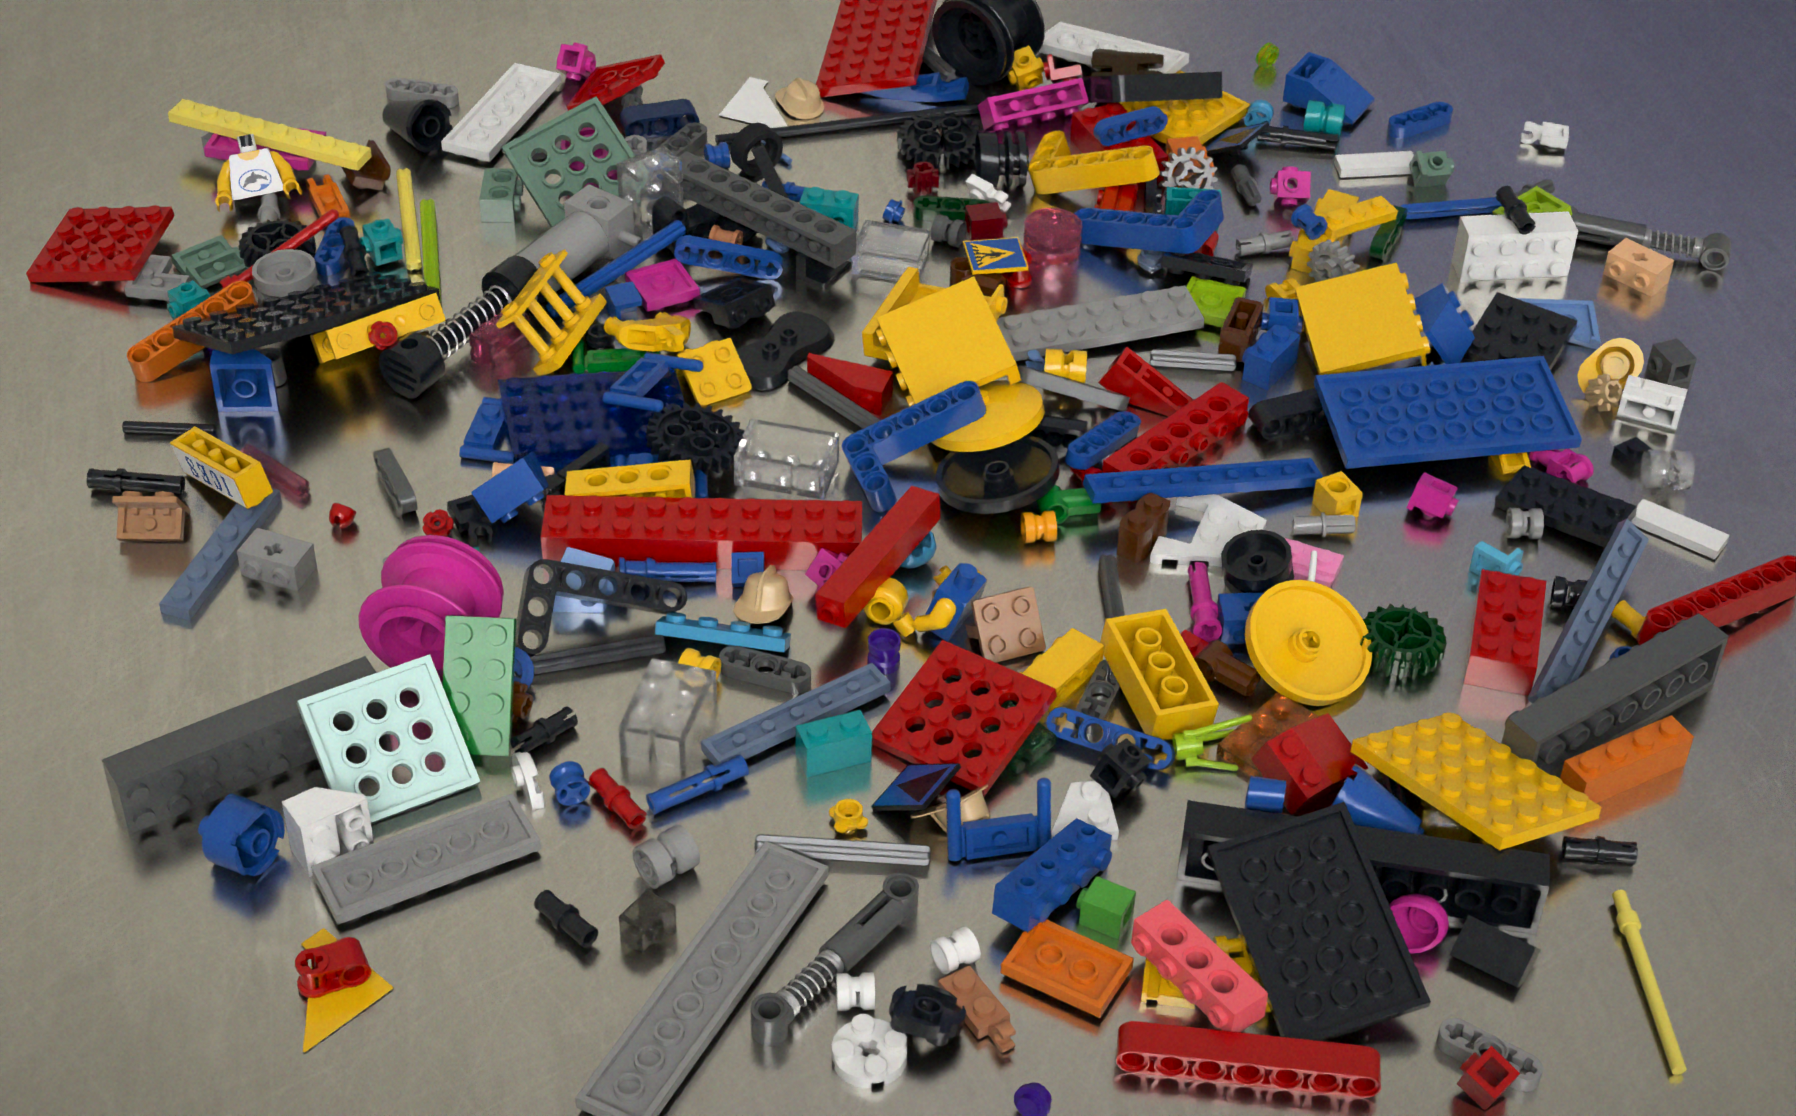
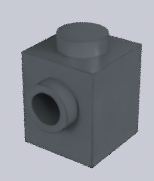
M1676 338L1652 345L1647 368L1661 383L1673 386L1691 381L1697 358Z

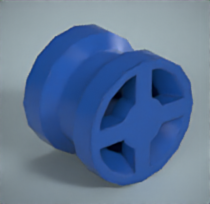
M720 142L717 146L705 144L704 159L724 169L730 168V153L727 142Z
M573 761L563 762L555 766L551 771L549 780L555 789V796L560 804L572 806L581 803L588 797L590 786L584 778V771L579 763Z

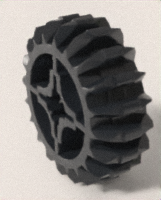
M279 218L276 221L267 219L265 223L257 222L256 227H248V231L242 233V239L239 240L238 246L240 258L244 259V265L249 268L258 259L272 252L308 225H301L300 221L292 222L291 219L281 221ZM311 237L295 250L309 253L314 258L317 251L315 237Z

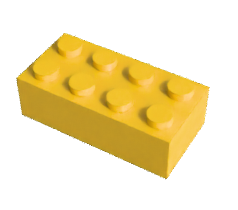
M1167 609L1113 617L1105 620L1100 643L1105 645L1104 657L1145 734L1168 740L1172 739L1175 733H1183L1184 730H1194L1214 723L1219 703Z

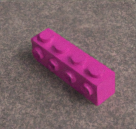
M1083 78L989 97L978 105L984 131L993 129L995 132L1009 129V125L1017 124L1018 127L1030 125L1033 123L1032 120L1035 119L1047 122L1055 119L1058 114L1064 113L1065 117H1070L1073 112L1079 111L1089 101Z

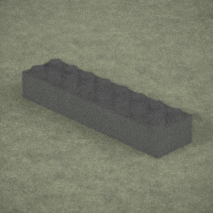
M1699 613L1687 620H1681L1675 627L1664 633H1657L1651 640L1640 646H1633L1627 653L1618 658H1611L1598 669L1587 671L1581 678L1570 684L1562 685L1557 691L1546 697L1538 698L1532 705L1521 711L1512 712L1505 721V730L1501 743L1509 746L1511 752L1516 756L1533 761L1537 767L1553 775L1562 770L1565 760L1624 735L1714 684L1729 636Z
M363 656L102 759L114 810L128 834H133L317 759L296 704L297 701L377 673L366 656ZM372 702L367 705L366 711L371 718L382 719L385 717L386 709L381 703ZM338 714L333 718L334 726L340 731H348L353 727L352 719L346 714Z

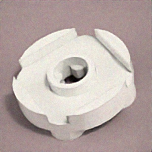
M868 1014L856 1015L852 1022L845 1024L837 1031L832 1040V1061L835 1064V1071L842 1080L859 1088H872V1083L883 1081L884 1085L894 1082L903 1073L907 1063V1037L905 1033L894 1031L889 1022L873 1018ZM874 1049L878 1054H869L865 1057L863 1056V1050Z

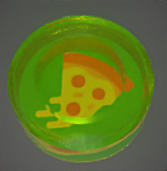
M1271 42L1263 45L1256 55V64L1263 69L1271 67L1278 59L1279 48Z

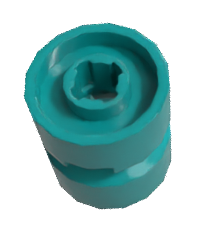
M1309 99L1303 130L1338 134V139H1340L1346 105L1331 103L1327 107L1322 101Z

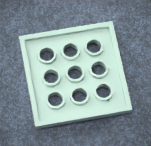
M430 654L300 699L296 703L329 789L362 794L358 787L362 779L370 778L377 783V794L365 796L368 802L371 824L479 785L480 783L479 776ZM407 690L413 691L418 696V705L412 708L405 707L400 702V694ZM372 702L381 703L386 709L385 717L382 719L371 718L366 711L367 705ZM338 714H346L352 719L353 727L348 731H340L334 726L333 718ZM418 722L426 723L431 729V736L425 740L416 738L413 735L412 726ZM385 734L395 736L398 740V748L392 752L383 750L380 747L379 738ZM351 746L361 747L366 755L365 760L359 764L351 763L346 757V750ZM431 754L440 756L444 762L443 769L439 772L430 771L425 765V758ZM398 766L406 767L411 773V780L406 784L395 782L392 778V770Z

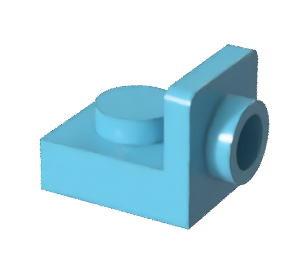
M1480 541L1474 547L1469 571L1478 576L1481 575L1482 569L1519 576L1523 569L1521 560L1524 551L1516 548L1511 554L1507 555L1491 545Z

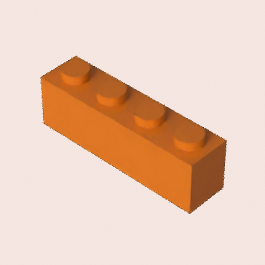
M1670 715L1565 760L1560 779L1575 791L1586 794L1591 801L1597 804L1684 766L1694 736Z

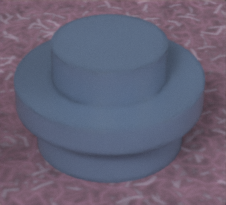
M1142 250L1138 256V265L1150 272L1163 268L1161 266L1163 252Z

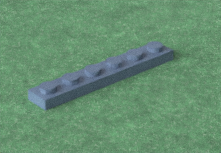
M272 488V494L264 498L259 505L249 509L238 503L235 504L160 601L161 613L187 620L192 619L238 558L237 550L256 528H260L281 501L280 490Z
M873 663L867 664L702 740L701 751L714 766L736 758L738 755L747 759L796 736V725L846 713L890 692L891 682Z

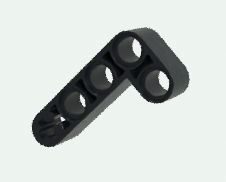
M666 196L658 199L652 208L653 235L675 220H680L686 227L685 235L708 239L713 225H718L721 229H724V222L729 219L700 204L685 209ZM676 241L665 247L673 254Z

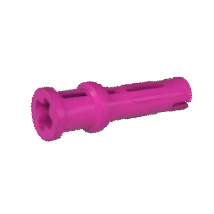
M1195 562V572L1192 564L1187 569L1193 605L1190 608V616L1195 622L1193 634L1206 642L1217 640L1222 634V625L1217 620L1219 609L1218 605L1212 600L1207 565L1202 562Z

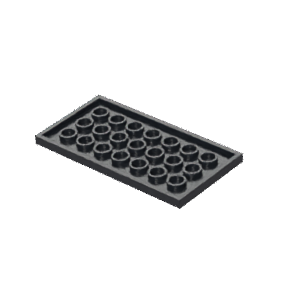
M369 272L363 274L364 278L341 279L338 281L339 285H317L313 287L314 291L307 293L305 291H293L288 293L287 298L283 299L279 297L266 298L262 300V304L256 306L254 304L238 305L234 312L228 313L226 310H219L209 313L210 317L204 319L200 317L186 318L183 320V324L172 326L174 338L235 354L338 327L436 293L440 300L439 288L427 286L426 282L413 283L409 278L396 279L395 275L381 276L380 272Z

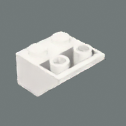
M314 787L282 801L291 851L309 877L313 876L311 866L374 844L368 802L364 794Z

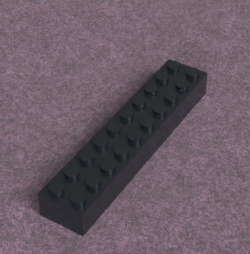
M1188 800L1177 880L1221 886L1207 853L1208 846L1298 816ZM1355 825L1388 904L1403 895L1422 894L1433 897L1441 904L1448 916V921L1465 923L1468 915L1497 929L1537 935L1550 888V854L1512 848L1498 850L1492 845Z

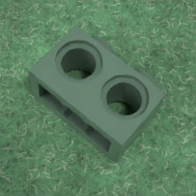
M485 168L479 197L481 222L515 221L516 212L521 211V196H523L524 186L522 181L518 179L514 169Z

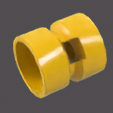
M1046 348L1044 372L1085 383L1087 351L1070 350L1068 354H1064L1062 349Z

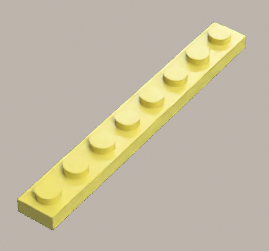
M182 99L168 112L169 122L237 139L239 136L253 134L257 145L356 171L372 157L370 147L335 139L331 136L312 133L308 130H300L284 124L269 122L261 118L242 115L238 112L219 109L215 106L196 103L191 100Z

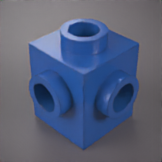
M1269 297L1267 313H1262L1260 330H1265L1266 333L1272 326L1277 324L1293 332L1301 333L1303 318L1299 316L1298 299Z

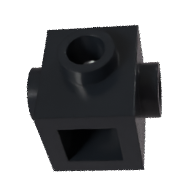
M1126 738L1115 746L1110 743L1103 749L1098 756L1100 761L1090 774V777L1099 783L1113 798H1117L1131 788L1135 791L1142 785L1147 778L1144 772L1151 763V760L1138 746L1132 744Z

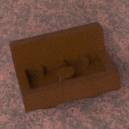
M368 140L366 147L371 148L372 157L358 171L342 167L352 186L358 189L382 190L385 181L390 177L391 168L376 142Z

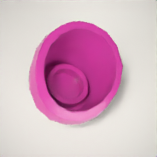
M1407 894L1400 896L1389 904L1411 954L1432 949L1441 943L1447 935L1449 926L1448 916L1441 904L1433 897L1422 894Z

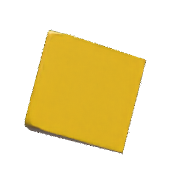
M1527 452L1490 455L1502 475L1517 473L1524 465L1531 468Z

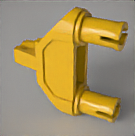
M659 312L654 319L621 321L617 317H609L604 323V331L608 335L616 337L618 343L629 349L651 352L684 351V345L689 339L691 322L684 316H671L666 312Z

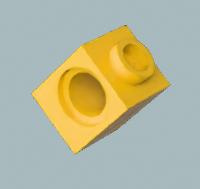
M1340 471L1316 480L1312 503L1320 512H1325V516L1353 515L1357 517L1359 516L1363 492Z

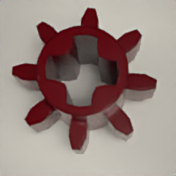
M929 162L914 164L913 170H907L908 188H913V192L918 195H929L932 193L933 187L939 188V170L934 169L933 165Z

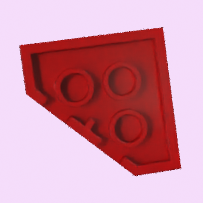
M659 54L596 67L566 106L567 110L569 111L597 96L602 105H605L625 95L628 91L644 82L657 77L658 72L665 64L662 55Z

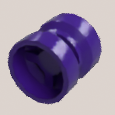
M881 628L874 630L868 636L869 652L867 664L873 663L883 675L892 674L900 667L899 651L901 638L899 634L894 630Z

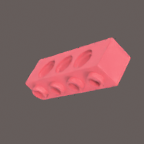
M1168 899L1134 919L1131 944L1136 952L1141 956H1145L1158 969L1163 978L1170 980L1181 990L1188 1002L1195 1004L1203 1011L1213 1026L1223 1031L1242 1032L1264 1017L1268 992Z

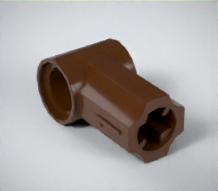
M956 257L950 262L949 287L973 276L984 296L991 297L999 284L1005 287L1006 278L1003 275L997 273L972 275L967 257Z
M1211 641L1194 657L1207 683L1217 680L1249 697L1261 680V676L1255 668L1234 658L1230 648L1221 641Z

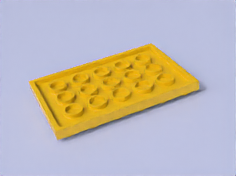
M1443 713L1440 716L1421 719L1415 723L1396 726L1393 729L1378 733H1370L1367 736L1356 738L1352 741L1350 752L1498 850L1510 848L1597 820L1600 816L1601 806L1591 801L1586 794L1575 791L1564 784L1559 777L1550 775L1537 767L1533 761L1516 756L1511 752L1509 746L1495 741L1487 736L1485 731L1471 726L1455 713Z

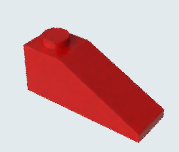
M1128 347L1110 364L1098 382L1106 390L1130 397L1129 404L1168 417L1194 400Z
M809 353L807 356L808 373L870 413L882 416L893 395V371Z

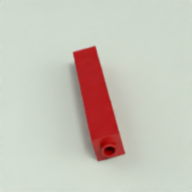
M911 486L815 593L818 620L845 629L874 597L877 588L893 575L941 519L940 495L938 493Z

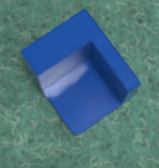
M633 281L605 287L606 310L612 318L617 317L621 320V314L637 311V306L642 305V298Z

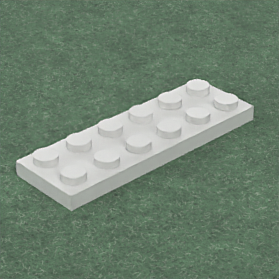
M1058 22L1045 32L1044 42L1039 51L1045 56L1052 54L1069 62L1075 61L1086 64L1088 67H1092V52L1095 49L1156 53L1164 55V66L1157 69H1148V71H1160L1163 74L1177 73L1189 63V53L1064 22Z
M514 63L441 141L442 150L490 162L502 149L501 146L505 145L560 85L561 73Z

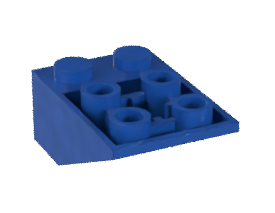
M1308 52L1286 74L1283 94L1284 102L1307 109L1309 99L1322 101L1327 107L1331 103L1346 105L1343 123L1353 125L1375 99L1332 59Z

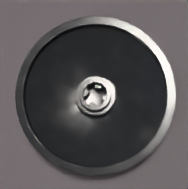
M1026 435L1010 444L990 450L977 452L951 451L937 468L936 482L941 498L956 509L981 514L1000 513L1024 507L1043 497L1056 484L1060 468L1057 453L1049 443L1040 438Z

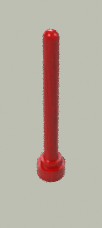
M335 209L329 210L272 252L286 249L295 250L337 220L339 212ZM253 265L238 276L235 274L232 277L226 276L219 283L225 288L236 281L250 282L253 279Z

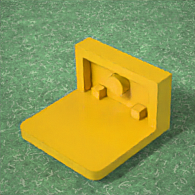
M731 338L721 341L714 340L702 347L686 349L676 355V357L702 361L704 366L701 372L670 368L674 378L685 375L695 401L701 407H707L747 394L752 388Z

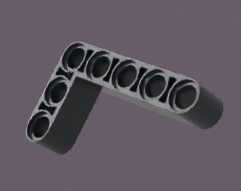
M1222 72L1083 76L1089 103L1222 98Z
M540 559L531 564L524 574L516 622L515 646L525 651L528 656L536 655L546 647L555 595L666 615L669 612H677L686 605L687 592L682 585L675 582ZM541 567L548 572V583L541 584L535 580L533 573L535 568ZM569 573H574L580 577V589L574 590L567 585L566 577ZM601 579H607L612 583L613 592L611 595H604L600 592L599 581ZM633 585H639L644 589L645 598L643 601H637L632 597L631 588ZM666 590L672 591L676 595L677 602L674 607L667 606L663 601V594ZM530 600H538L542 603L544 607L542 616H534L529 612L528 604ZM525 632H532L537 636L538 646L536 649H529L524 645L523 635Z

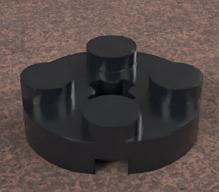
M918 984L916 990L906 991L907 985L902 986L893 993L889 1014L891 1016L890 1026L894 1031L924 1038L935 1046L946 1045L949 1038L955 1037L961 1032L966 1010L964 1006L960 1009L956 1005L957 998L952 993L926 984Z

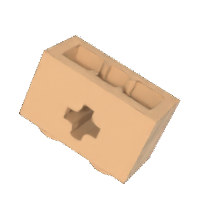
M1625 238L1608 252L1603 274L1652 297L1669 283L1674 260Z

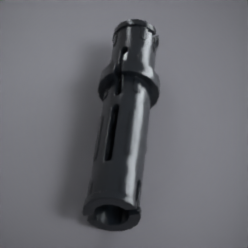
M1283 125V128L1269 126L1263 131L1268 132L1269 135L1259 134L1257 136V141L1280 143V146L1292 144L1336 151L1337 144L1327 143L1326 140L1338 141V134L1289 129V126Z
M90 468L87 473L88 488L114 489L116 493H123L125 490L149 493L164 491L182 496L185 490V477L183 475L127 472L125 468H118L116 471Z

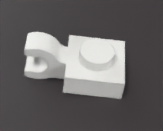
M1530 121L1524 123V130L1532 133H1522V143L1531 144L1536 140H1540V144L1547 147L1566 149L1569 140V126L1543 122L1542 125H1537Z

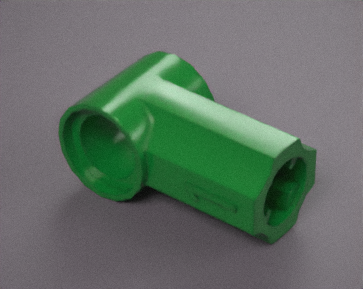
M1054 485L1047 494L1036 500L1041 514L1043 511L1054 510L1057 525L1066 521L1069 516L1100 513L1101 503L1093 504L1085 488L1062 490L1059 486Z

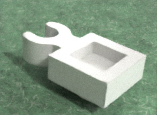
M971 174L966 180L971 199H982L990 203L998 202L1001 212H1006L1012 206L1010 202L1006 201L1009 196L1003 191L995 190L993 184L974 174Z

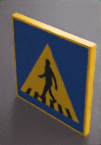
M1018 237L963 241L972 275L1028 271V264Z

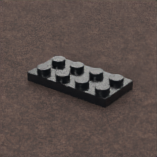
M1525 465L1495 498V507L1505 511L1508 508H1520L1522 511L1540 508L1543 510L1544 525L1602 547L1607 546L1617 524L1627 518L1632 521L1636 516L1637 510L1636 505Z

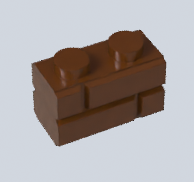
M1241 297L1235 299L1220 332L1218 354H1232L1236 356V361L1242 362L1245 350L1249 346H1253L1259 333L1264 304Z

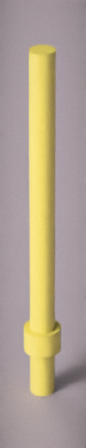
M1617 890L1613 892L1612 898L1618 912L1616 921L1619 930L1626 936L1671 1072L1674 1075L1683 1074L1687 1068L1639 931L1641 923L1638 914L1632 910L1626 891Z

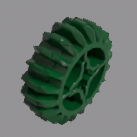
M1389 604L1386 609L1378 606L1375 612H1368L1365 619H1363L1369 634L1362 637L1360 645H1363L1364 638L1371 639V644L1367 649L1369 652H1372L1371 665L1374 666V672L1384 671L1386 677L1392 674L1397 675L1399 680L1403 676H1408L1411 680H1414L1416 675L1426 677L1428 672H1435L1436 667L1441 664L1447 644L1444 627L1438 625L1437 618H1429L1428 611L1420 613L1417 611L1416 606L1409 609L1405 608L1404 604L1400 607H1394L1392 604Z

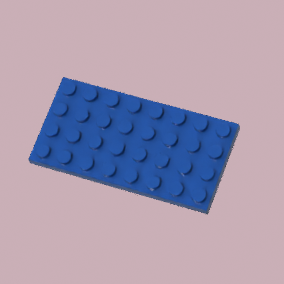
M1544 356L1316 375L1314 380L1315 389L1346 469L1578 448L1582 441L1581 435Z

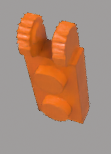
M329 174L323 175V185L319 186L316 185L313 178L306 179L310 198L319 217L329 210L335 209L339 212L338 218L346 217L351 219L350 210L336 182H333Z

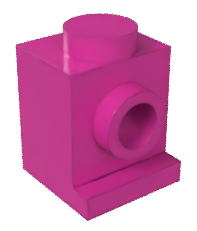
M1424 472L1406 508L1412 511L1414 506H1416L1430 517L1438 516L1443 519L1445 514L1451 517L1459 501L1454 498L1458 487Z

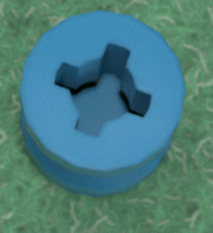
M1265 100L1253 101L1245 115V125L1251 126L1267 122L1270 125L1274 113L1271 104Z

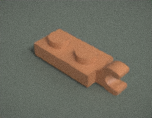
M970 965L938 980V987L952 993L957 998L956 1005L960 1009L964 1006L966 1010L964 1022L978 1039L988 1035L1002 1053L1015 1047V1043L1010 1038L1016 1034L1014 1027L1010 1023V1013Z

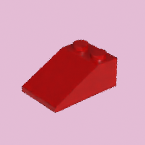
M1329 713L1291 727L1272 738L1251 759L1264 778L1286 781L1284 806L1291 815L1343 785L1347 776L1351 779L1355 778L1357 772L1352 770L1354 764L1361 766L1365 771L1368 769L1363 759L1350 752L1352 744Z

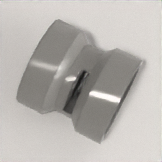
M1508 508L1506 515V535L1508 538L1518 539L1521 536H1527L1529 539H1541L1544 528L1542 509L1531 508L1529 511H1522L1520 508Z

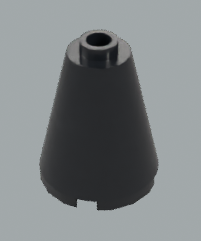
M433 99L392 101L385 106L382 114L384 123L415 149L424 153L440 150L442 148L441 141L453 127L450 124V110L445 104Z

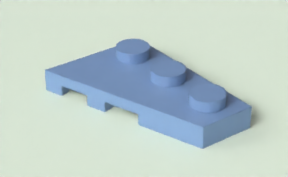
M1516 298L1578 320L1576 330L1568 342L1596 350L1599 348L1601 341L1593 301Z

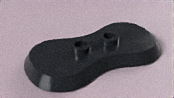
M795 311L780 316L762 339L743 346L736 351L750 380L752 389L769 390L784 384L788 380V370L806 359L809 353L818 354L828 349L832 345L835 336L830 327L820 318L805 312Z

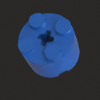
M234 793L228 794L216 806L210 816H205L198 828V833L202 836V849L206 859L211 863L244 876H258L271 866L279 853V850L275 849L278 837L283 839L285 832L284 820L278 811Z

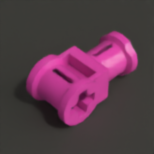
M1569 448L1563 451L1556 449L1529 453V459L1547 467V474L1569 480V482L1575 484L1579 480L1589 479L1594 473L1590 459L1583 454H1576Z

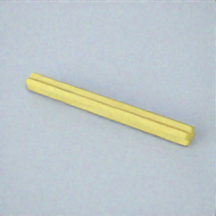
M399 168L396 171L406 266L410 271L414 269L420 270L422 262L411 171L408 168L404 170Z

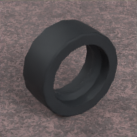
M759 122L749 124L741 129L735 136L730 150L732 162L747 175L753 177L762 175L755 158L747 161L748 154L755 143L766 138L764 147L774 167L778 163L783 150L781 137L766 124Z

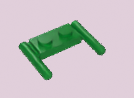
M581 339L572 351L573 371L580 375L585 370H588V374H596L598 376H606L617 372L626 373L640 358H644L645 353L661 354V351L651 352L624 348L587 350V355H584V342Z

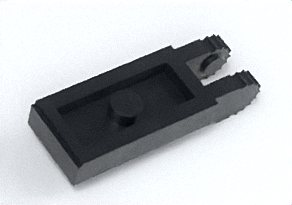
M600 442L565 466L556 475L546 476L545 478L549 486L542 491L545 495L541 499L542 506L545 508L547 495L565 494L567 471L611 467L609 446Z

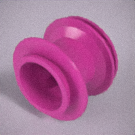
M417 536L403 542L385 560L381 571L382 588L370 594L363 602L359 612L358 625L369 649L387 666L392 668L430 654L440 681L443 682L446 616L500 617L504 596L502 580L491 562L468 544L445 536Z

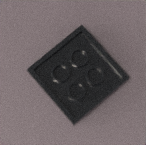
M1497 292L1473 329L1475 338L1463 358L1476 362L1544 356L1551 371L1576 330L1578 320Z

